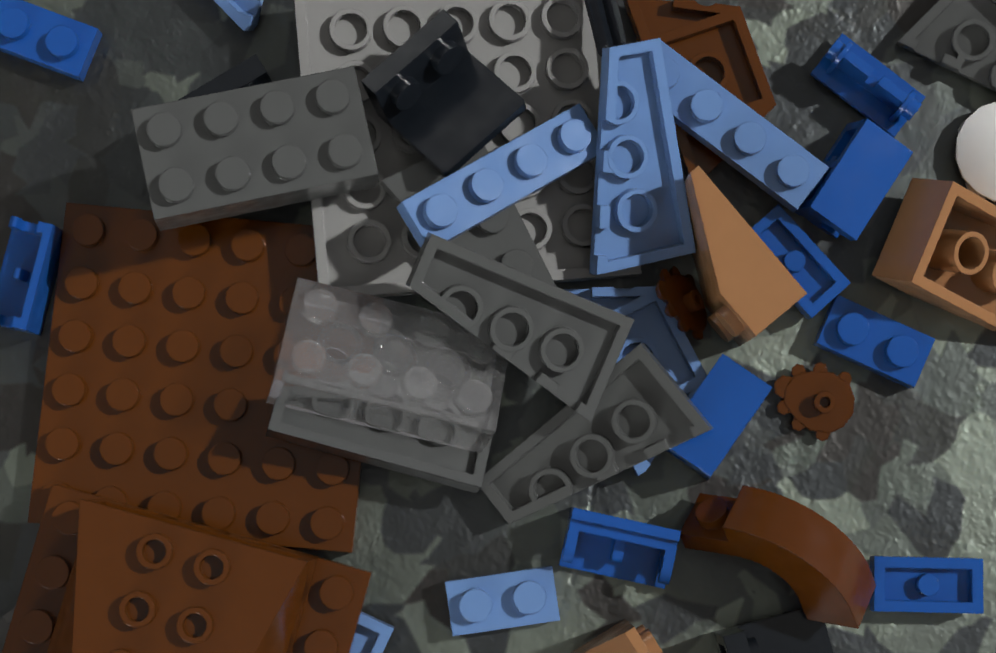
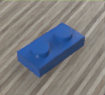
M0 0V51L76 80L84 81L103 35L98 28L23 0Z
M779 204L752 227L807 292L803 298L794 304L807 320L812 319L851 283Z
M837 295L831 301L813 345L910 389L914 388L935 338Z
M870 556V570L876 584L870 599L871 611L984 614L982 558Z

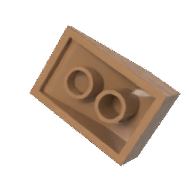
M697 166L689 173L684 183L696 253L692 254L704 303L711 312L707 320L725 342L728 343L733 339L738 346H741L761 333L803 298L807 292L701 167Z
M912 178L872 276L914 298L996 332V205L954 181Z

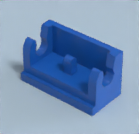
M868 118L848 123L822 161L829 169L795 213L803 216L819 229L836 239L841 234L850 241L857 240L913 152Z
M11 216L8 225L11 228L0 270V327L41 336L58 273L63 230L53 224L41 221L35 224L24 221L22 218Z
M722 354L690 399L712 425L713 429L667 450V452L709 481L773 387Z
M571 507L558 565L665 589L666 584L669 585L681 531Z

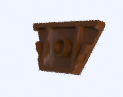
M623 0L638 42L661 38V41L763 118L776 106L740 6L717 3L711 6H703L695 0H673V2L664 0ZM675 124L681 164L686 177L697 166H700L708 176L723 159Z

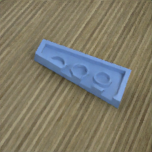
M661 38L602 48L589 274L593 275L605 274L696 253Z

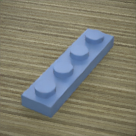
M661 41L675 124L794 213L829 167Z
M579 103L405 199L396 209L420 248L428 232L451 241L595 159L597 131Z

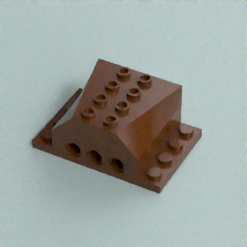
M52 484L2 653H350L372 571L66 486Z

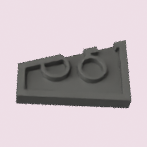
M939 0L895 44L996 92V0Z

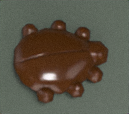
M675 266L669 272L663 268L660 271L659 277L661 280L657 282L655 292L657 297L666 303L665 315L670 318L675 317L678 321V330L682 332L692 330L693 338L702 340L703 330L707 325V313L703 298L695 286L694 278L690 274L686 276L681 275Z
M822 362L815 364L813 371L806 372L803 365L796 364L792 367L791 374L793 377L782 375L774 382L775 394L784 399L777 405L778 412L783 415L791 413L794 416L791 423L794 430L801 431L804 428H808L811 431H816V438L820 441L828 440L830 433L844 427L853 414L855 397L850 387L852 377L849 372L842 371L838 376L828 372L826 364Z

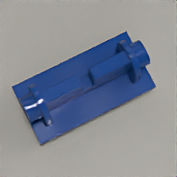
M843 33L810 73L816 80L892 137H895L907 120L909 121L921 107V102L925 99L923 94Z

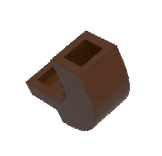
M743 485L737 498L700 493L681 529L680 537L685 548L742 557L757 562L778 574L797 594L807 620L859 628L876 587L870 567L860 550L839 528L810 508L782 495Z

